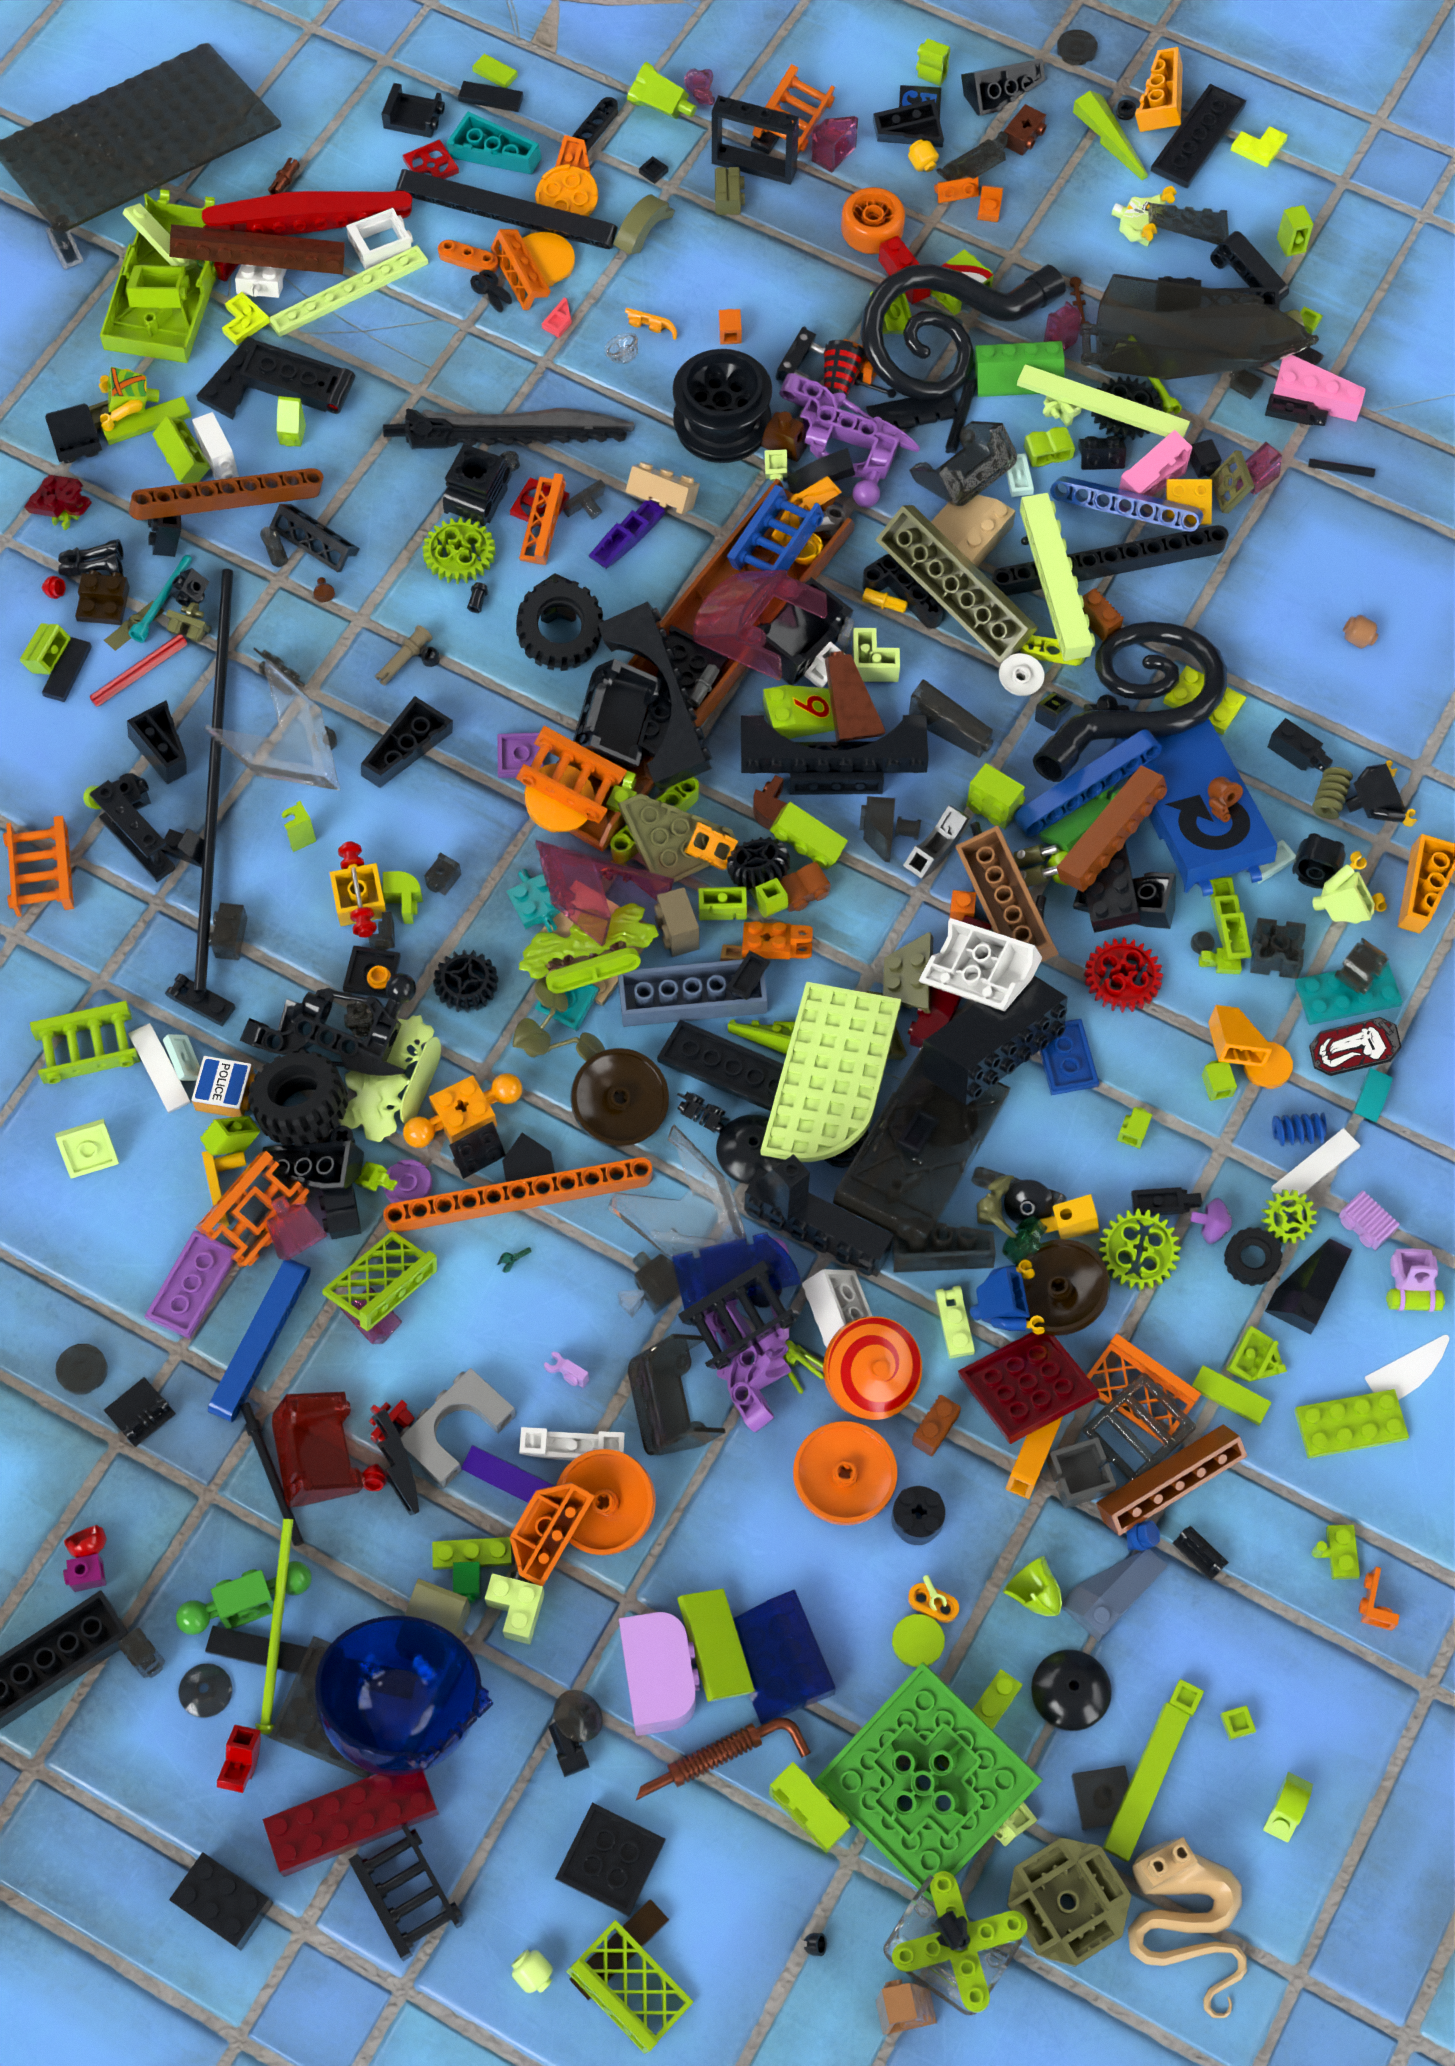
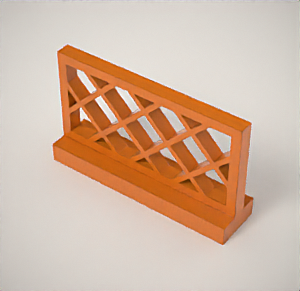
M1117 1333L1087 1374L1090 1380L1094 1375L1105 1374L1107 1388L1098 1389L1099 1399L1164 1445H1166L1201 1396L1199 1391ZM1111 1351L1120 1357L1122 1367L1107 1369L1105 1359ZM1124 1361H1126L1131 1366H1125ZM1103 1363L1104 1370L1097 1371ZM1137 1369L1140 1371L1143 1382L1128 1384L1126 1370ZM1123 1371L1125 1385L1110 1387L1108 1373ZM1145 1376L1150 1378L1152 1381L1146 1382ZM1158 1384L1161 1386L1164 1397L1149 1399L1147 1385ZM1144 1386L1146 1400L1131 1402L1129 1388ZM1126 1389L1128 1403L1117 1404L1114 1402L1111 1391ZM1107 1391H1108V1396H1109V1397H1107L1106 1395H1104L1102 1392H1107ZM1166 1391L1171 1393L1173 1396L1167 1397ZM1179 1399L1187 1405L1182 1413L1170 1414L1168 1400ZM1165 1401L1167 1415L1152 1417L1150 1403ZM1147 1404L1149 1418L1138 1419L1135 1417L1132 1406ZM1129 1406L1130 1412L1125 1410L1123 1407ZM1177 1417H1178V1419H1177V1420L1175 1421V1423L1172 1425V1419H1171V1418H1177ZM1168 1419L1170 1430L1165 1437L1155 1431L1153 1421ZM1144 1422H1150L1151 1428Z

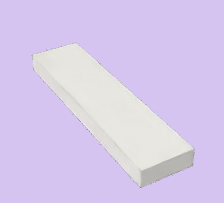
M1343 1128L1274 1184L1271 1190L1280 1196L1282 1189L1288 1190L1289 1195L1292 1189L1298 1191V1196L1301 1193L1305 1194L1355 1153L1361 1145ZM1286 1200L1283 1202L1286 1205H1288L1289 1202H1292L1293 1200Z

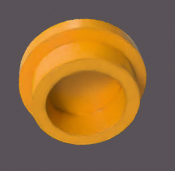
M374 966L367 974V982L374 989H383L386 987V982L391 977V973L383 966Z

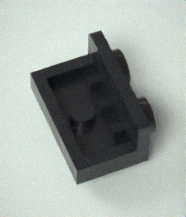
M1087 436L1085 439H1079L1078 448L1081 454L1082 470L1125 468L1126 446L1123 438L1118 436H1108L1107 438Z

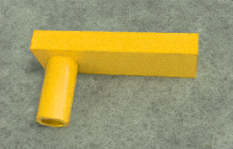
M208 1151L202 1152L213 1206L223 1196L218 1172L246 1166L244 1151L217 1158ZM227 1212L217 1222L226 1227L230 1226Z

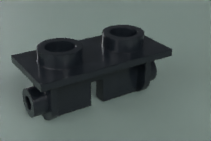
M1191 1526L1185 1528L1172 1543L1210 1581L1229 1563Z

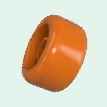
M877 187L863 188L854 192L845 201L841 215V232L847 244L856 251L865 254H879L880 243L897 235L900 239L903 236L905 209L900 199L892 192Z

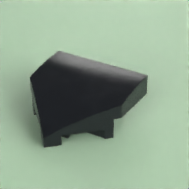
M523 1132L502 1160L506 1182L555 1173L551 1151Z

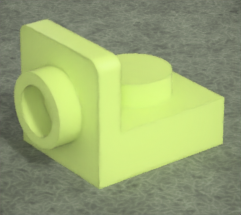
M1023 1802L994 1833V1836L1006 1847L1038 1820Z

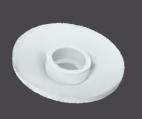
M1018 653L1010 655L1002 662L999 669V679L1003 687L1010 693L1018 696H1028L1041 688L1044 682V670L1039 661L1034 657ZM1017 676H1021L1024 680H1019Z

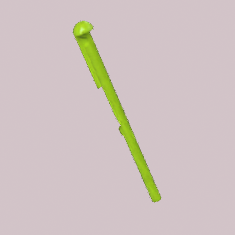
M283 1519L261 1723H255L256 1729L261 1730L263 1735L272 1733L276 1728V1724H271L285 1608L284 1601L293 1519Z

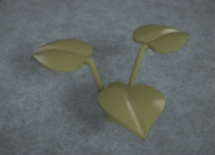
M546 977L540 978L535 983V995L542 1005L550 1008V1013L540 1027L530 1018L522 1019L515 1029L513 1047L524 1049L527 1055L534 1058L538 1055H544L554 1048L577 1043L576 1051L585 1061L597 1053L605 1051L603 1043L595 1035L587 1032L582 1033L580 1038L574 1037L552 1045L550 1044L551 1037L543 1029L551 1020L556 1010L561 1013L567 1010L568 999L565 992L556 994L548 990Z

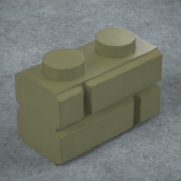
M716 167L715 213L717 215H726L727 213L729 215H739L741 213V206H745V193L740 191V189H744V176H740L739 167H729L728 169L726 167Z

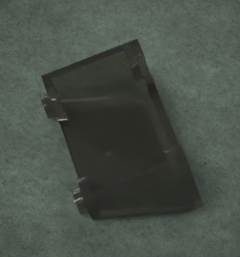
M971 421L960 432V442L963 449L936 470L927 462L917 463L909 469L913 479L919 485L954 506L967 504L1016 464L1017 453L1003 423Z

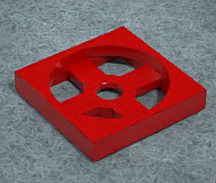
M440 139L402 155L403 161L411 171L422 174L426 172L441 179H446L459 173L458 166ZM439 151L443 156L434 159L430 157L429 153ZM420 157L423 164L414 168L413 160ZM434 163L435 166L430 168L427 164ZM448 163L447 168L440 172L439 167Z
M531 477L528 479L511 507L510 515L526 522L529 521L530 513L527 515L522 510L521 505L523 503L532 509L534 498L528 496L530 490L537 489L538 480ZM543 485L542 493L545 497L549 495L551 485ZM565 491L559 515L570 498L569 493ZM546 503L542 508L537 509L538 515L545 513Z

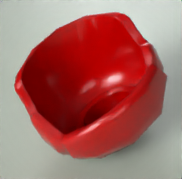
M94 1525L69 1536L64 1540V1544L71 1556L80 1558L98 1554L105 1547L107 1537L102 1527Z

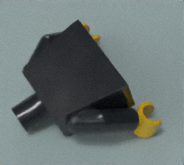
M1388 760L1385 764L1367 766L1357 778V781L1354 782L1358 795L1345 800L1349 812L1364 808L1367 818L1402 822L1407 827L1413 826L1418 820L1411 819L1410 817L1414 816L1416 811L1414 809H1409L1406 813L1403 811L1406 809L1393 780L1398 770L1397 768L1391 769L1393 762Z

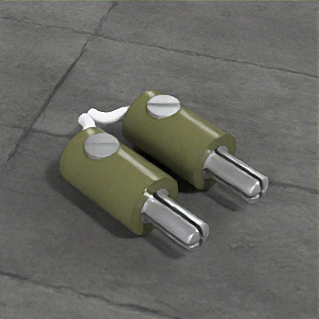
M1042 844L1015 851L1013 856L1018 867L1023 868L1046 861L1047 855L1058 853L1059 848L1057 845L1044 848ZM1039 865L1022 870L1021 874L1027 886L1030 887L1047 882L1048 876L1058 874L1056 868L1058 865L1049 868Z

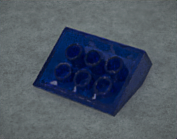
M795 1589L771 1598L733 1618L755 1690L748 1695L761 1725L835 1695V1684Z

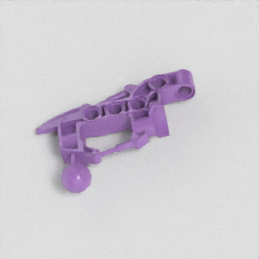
M793 373L787 374L779 394L783 399L804 407L800 417L803 418L802 423L806 433L805 443L811 445L810 451L816 458H822L830 454L825 450L827 441L831 437L871 450L867 461L853 464L855 475L851 477H862V481H859L853 488L852 495L855 503L864 508L874 506L880 499L878 481L879 479L886 478L897 447L900 446L914 452H919L920 447L912 438L896 426L882 420L880 417L872 418L863 412L861 408L847 400L844 393L832 394L817 381H812ZM844 405L856 414L841 410L839 408Z
M778 1238L763 1240L757 1248V1257L745 1267L734 1263L708 1286L700 1274L694 1272L693 1288L696 1303L763 1260L769 1262L773 1269L782 1267L788 1259L787 1245ZM755 1284L754 1286L749 1288L748 1291L755 1289L762 1290V1288L760 1285L757 1286ZM733 1298L727 1302L726 1308L742 1337L745 1338L753 1332L735 1306L738 1304L737 1301L739 1299ZM771 1306L770 1308H771V1311H772L773 1316H774V1319H775V1318H777L778 1316H777V1314L775 1313L773 1307ZM713 1311L705 1316V1322L718 1345L716 1332L720 1334L728 1348L735 1344L717 1312L714 1313ZM789 1327L776 1330L735 1356L730 1367L717 1370V1376L728 1381L727 1387L730 1397L741 1413L742 1419L753 1432H758L774 1419V1415L760 1390L792 1371L783 1358L788 1351L785 1341L789 1339ZM755 1355V1360L751 1364V1358ZM748 1391V1397L744 1400V1394Z

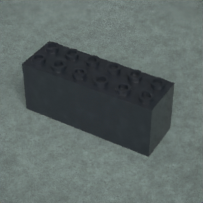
M1034 975L1032 980L1005 1011L976 1002L924 1040L922 1076L964 1105L969 1104L974 1099H978L987 1089L994 1087L1007 1074L1013 1073L1023 1062L1029 1061L1039 1050L1045 1049L1055 1038L1063 1035L1066 1029L1065 1019L1068 997Z

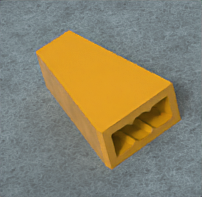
M1063 1417L1026 1436L1005 1490L1028 1500L1030 1499Z

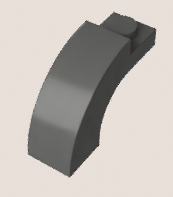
M948 805L933 831L921 844L913 848L903 866L921 879L930 875L955 847L961 838L959 835L970 817L954 806Z

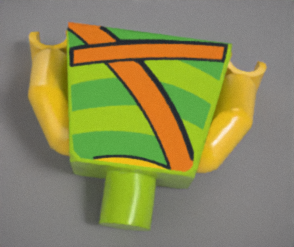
M111 367L109 377L103 375L100 378L101 383L98 386L102 393H108V410L111 412V415L104 413L100 416L101 426L104 431H111L115 426L113 422L115 420L119 421L127 415L144 412L146 401L158 403L159 389L147 388L146 376L143 374L135 373L129 369Z

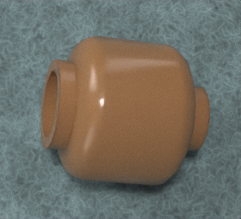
M1363 615L1350 617L1343 628L1345 640L1361 649L1365 648L1368 644L1372 646L1379 635L1376 633L1377 624Z

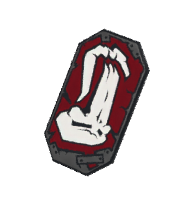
M1378 1017L1321 1031L1309 1045L1314 1069L1329 1076H1334L1391 1062L1402 1046L1397 1025Z

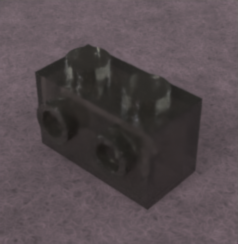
M220 903L218 911L214 912L213 924L215 928L214 932H211L209 935V946L212 947L215 958L239 960L248 919L244 905Z

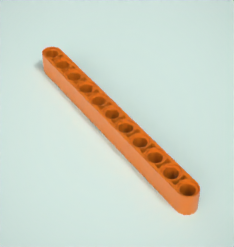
M639 1157L389 1204L385 1208L383 1216L387 1228L390 1231L393 1230L396 1233L636 1189L648 1186L653 1179L652 1164L648 1159ZM639 1169L647 1171L645 1175H637L635 1172ZM614 1174H621L623 1176L619 1180L611 1178ZM591 1178L599 1180L596 1184L587 1183ZM565 1183L574 1184L570 1189L562 1187ZM542 1187L550 1189L545 1194H541L538 1192V1190ZM517 1192L525 1193L522 1198L513 1197ZM497 1196L501 1198L496 1203L489 1202L491 1197ZM468 1201L476 1202L473 1207L464 1206ZM448 1205L451 1207L447 1212L439 1211L442 1206ZM419 1210L426 1211L424 1216H415V1213ZM393 1215L402 1216L398 1221L390 1220Z

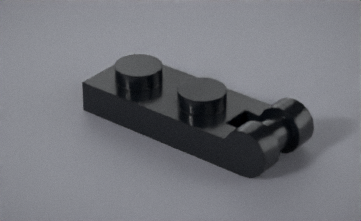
M180 973L174 979V985L165 992L166 996L222 1027L236 1008L234 1003L206 989L205 994H195L194 982ZM183 988L188 990L185 995L180 993Z

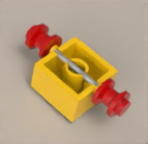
M348 841L338 848V855L344 858L340 863L342 870L329 873L340 926L355 924L352 928L353 933L359 937L366 938L377 930L376 923L371 920L387 918V912L377 863L364 865V859L358 857L362 852L361 845Z

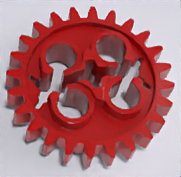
M1113 938L1112 945L1104 941L1103 949L1097 946L1095 953H1090L1089 960L1086 961L1085 968L1087 969H1085L1084 976L1088 978H1086L1085 985L1091 986L1088 993H1097L1094 1000L1103 999V1007L1108 1003L1112 1004L1111 1011H1114L1116 1006H1120L1122 1013H1124L1125 1007H1129L1130 1011L1134 1012L1135 1005L1143 1009L1144 1002L1150 1004L1152 997H1157L1158 990L1162 985L1160 981L1163 974L1159 973L1162 965L1156 964L1158 956L1150 957L1152 949L1144 951V943L1137 947L1135 946L1134 939L1130 944H1127L1125 938L1119 944L1115 938ZM1128 960H1133V961H1135V962L1137 963V965H1138L1137 971H1135V969H1136V964H1135V965L1129 964V963L1127 962ZM1109 964L1113 966L1109 978L1105 979L1104 984L1102 983L1099 987L1100 980L1105 977L1107 970L1104 965ZM1148 964L1146 972L1142 973L1140 979L1143 985H1135L1133 982L1136 981L1138 972L1142 970L1143 966ZM1110 979H1112L1110 984L1119 987L1120 990H1113L1112 988H1110Z

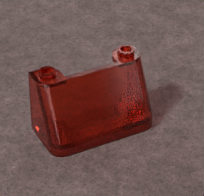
M345 1392L286 1394L273 1412L272 1429L285 1500L290 1508L357 1494L364 1486V1474L357 1467H351L343 1423L347 1416L350 1415L351 1407L349 1401L346 1400Z

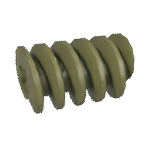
M1330 767L1324 770L1320 786L1315 795V801L1312 804V809L1318 816L1326 819L1339 818L1338 812L1343 810L1342 804L1345 803V797L1348 794L1347 789L1351 785L1350 781L1353 779V774L1341 767Z

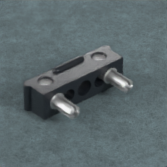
M805 326L801 328L779 365L775 376L776 380L784 381L787 374L791 373L809 379L808 375L798 371L810 350L820 355L824 354V348L814 343L816 334L807 330Z

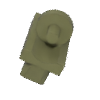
M192 602L189 607L183 605L181 612L186 613V615L168 609L166 616L170 619L167 630L170 633L181 634L184 625L190 627L186 637L199 643L205 632L210 634L212 627L206 625V622L196 619V617L201 619L204 617V612L199 611L198 603Z

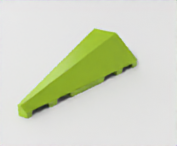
M1088 91L1074 101L1073 113L1101 137L1100 144L1142 181L1147 178L1148 174L1104 97L1096 92Z
M730 1020L728 1032L787 1054L795 1022L774 1021L773 1025H762L757 1020H752L751 1024H739L735 1020Z

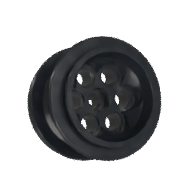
M712 349L701 352L687 360L680 367L673 381V398L676 404L673 412V423L681 444L694 456L714 463L736 462L755 453L761 447L766 426L771 420L769 404L772 398V382L764 366L752 356L732 349Z

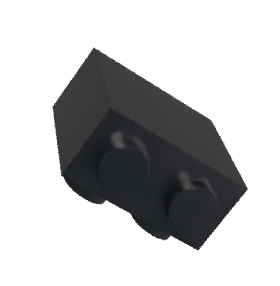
M181 515L148 519V528L152 530V532H149L148 545H152L153 555L175 557L182 529Z

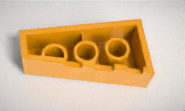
M1178 47L1157 51L1151 68V76L1145 84L1146 90L1142 94L1140 106L1135 112L1140 132L1181 125L1183 65Z
M1421 834L1411 846L1398 928L1420 934L1429 924L1455 871V843Z

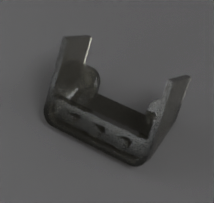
M671 1334L633 1357L629 1362L628 1376L643 1447L648 1455L660 1456L698 1448L726 1433L725 1428L706 1427L700 1421L690 1422L681 1376L686 1374L691 1367L692 1360L689 1350L704 1341L700 1335Z

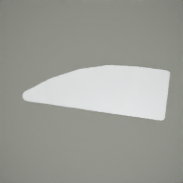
M1443 1335L1365 1376V1380L1373 1393L1395 1389L1399 1400L1418 1388L1432 1374L1443 1357L1449 1342V1336Z

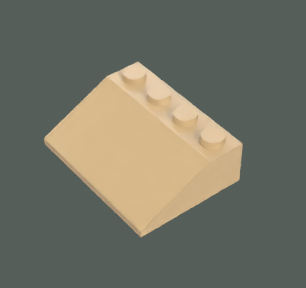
M959 490L931 523L978 567L1013 527L1016 511L998 499Z

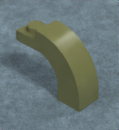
M652 194L645 196L626 216L613 245L630 255L640 253L652 227L660 220L672 218L675 210L669 207V203Z

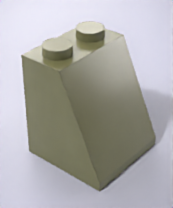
M418 1578L395 1641V1646L400 1651L399 1655L410 1660H414V1657L424 1660V1665L438 1670L439 1666L446 1669L471 1612L468 1598Z

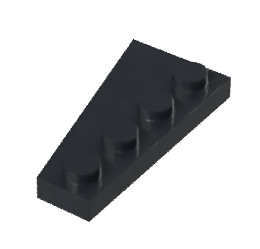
M249 336L196 395L199 402L232 420L236 414L237 406L243 400L246 388H249L239 383V372L254 342V339Z

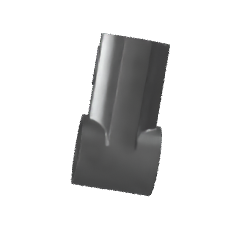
M830 505L823 512L822 524L814 532L823 531L828 535H835L842 526L846 514L845 510L840 506ZM799 517V523L801 525L804 521V518Z

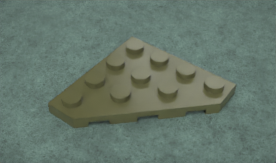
M641 793L618 803L656 890L710 866L711 862L708 863L699 857L695 858L684 853L696 829L697 822L712 828V831L736 839L732 829L651 799ZM699 832L693 845L704 850L709 837ZM719 842L714 855L723 860L727 857L730 847Z

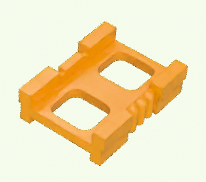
M697 822L696 829L684 853L695 858L699 857L708 863L711 862L710 865L720 870H725L727 868V858L731 856L730 852L734 850L738 840L712 831V828ZM699 832L709 837L704 850L693 845ZM719 842L730 847L725 860L714 855Z

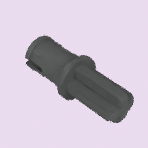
M707 665L701 677L696 679L690 699L687 700L691 706L698 708L707 692L712 690L711 686L720 672L716 665Z

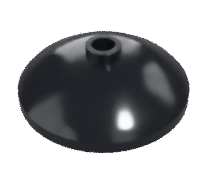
M762 1115L740 1116L729 1122L720 1132L716 1144L717 1160L722 1170L735 1181L750 1184L759 1168L770 1172L785 1161L784 1159L761 1155V1147L769 1121L768 1117ZM755 1140L757 1145L752 1146L749 1142Z
M1061 1650L1047 1656L1039 1664L1032 1678L1031 1696L1036 1710L1046 1722L1061 1730L1080 1731L1095 1725L1104 1716L1111 1701V1683L1106 1670L1095 1658L1078 1650ZM1069 1683H1076L1078 1685V1690H1071L1069 1688Z

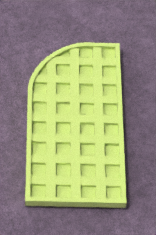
M806 982L762 1143L761 1155L786 1160L794 1154L800 1162H816L844 1152L864 1135L873 1118L901 1007V999Z

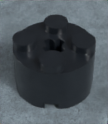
M1316 833L1309 834L1308 838L1299 844L1292 867L1293 874L1296 873L1299 876L1298 880L1302 884L1316 889H1323L1324 883L1343 868L1346 857L1344 844L1321 837Z
M913 1486L904 1489L894 1502L891 1515L892 1527L901 1539L908 1544H927L941 1532L945 1519V1506L940 1494L928 1487ZM915 1512L921 1514V1519H916Z

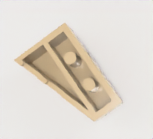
M640 462V464L632 466L625 492L647 501L660 502L659 505L662 507H667V505L677 508V513L684 514L694 508L700 483L694 482L693 477L687 475L678 477L673 475L674 472L664 468H661V470L653 469L652 464Z

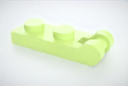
M953 1286L951 1290L945 1291L943 1288L936 1289L935 1297L949 1359L974 1355L975 1349L961 1286ZM954 1299L955 1305L947 1307L946 1300Z

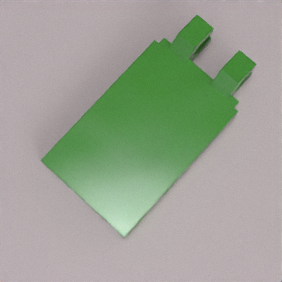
M1114 786L1110 787L1039 833L1041 841L1049 845H1057L1059 849L1069 852L1121 788L1107 795L1108 791L1114 789Z

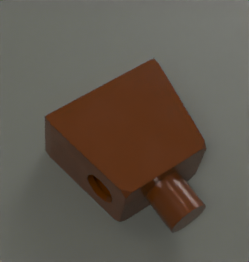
M775 412L766 426L761 447L768 450L787 449V458L798 462L808 445L805 443L806 433L804 424L793 419L789 412Z

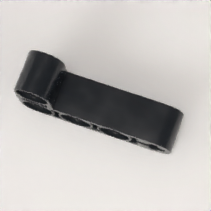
M1234 231L1211 253L1210 260L1215 267L1223 269L1226 265L1230 264L1250 288L1279 287V302L1289 294L1287 284L1241 232ZM1264 293L1260 297L1266 305H1274V293Z
M890 554L884 555L864 569L862 582L864 591L866 588L880 592L889 587L899 599L908 602L907 607L927 628H937L941 625L944 608Z

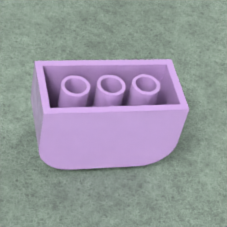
M665 1612L619 1618L636 1736L671 1731L683 1727L694 1714L696 1706L695 1691L700 1690L698 1670L692 1669L691 1666L695 1664L693 1642L688 1643L683 1624L678 1618Z

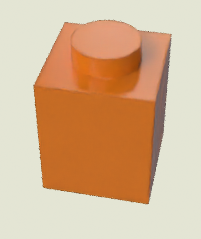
M740 309L719 310L720 344H741Z
M953 890L949 919L952 918L962 922L965 915L974 918L976 892Z

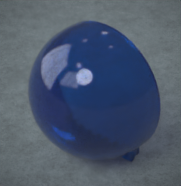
M383 1616L351 1627L338 1636L327 1648L320 1660L315 1678V1707L319 1722L327 1739L345 1759L359 1768L380 1775H411L430 1769L443 1762L464 1742L473 1724L477 1721V1717L480 1718L493 1706V1701L488 1697L489 1691L481 1685L477 1663L467 1646L446 1628L417 1617Z

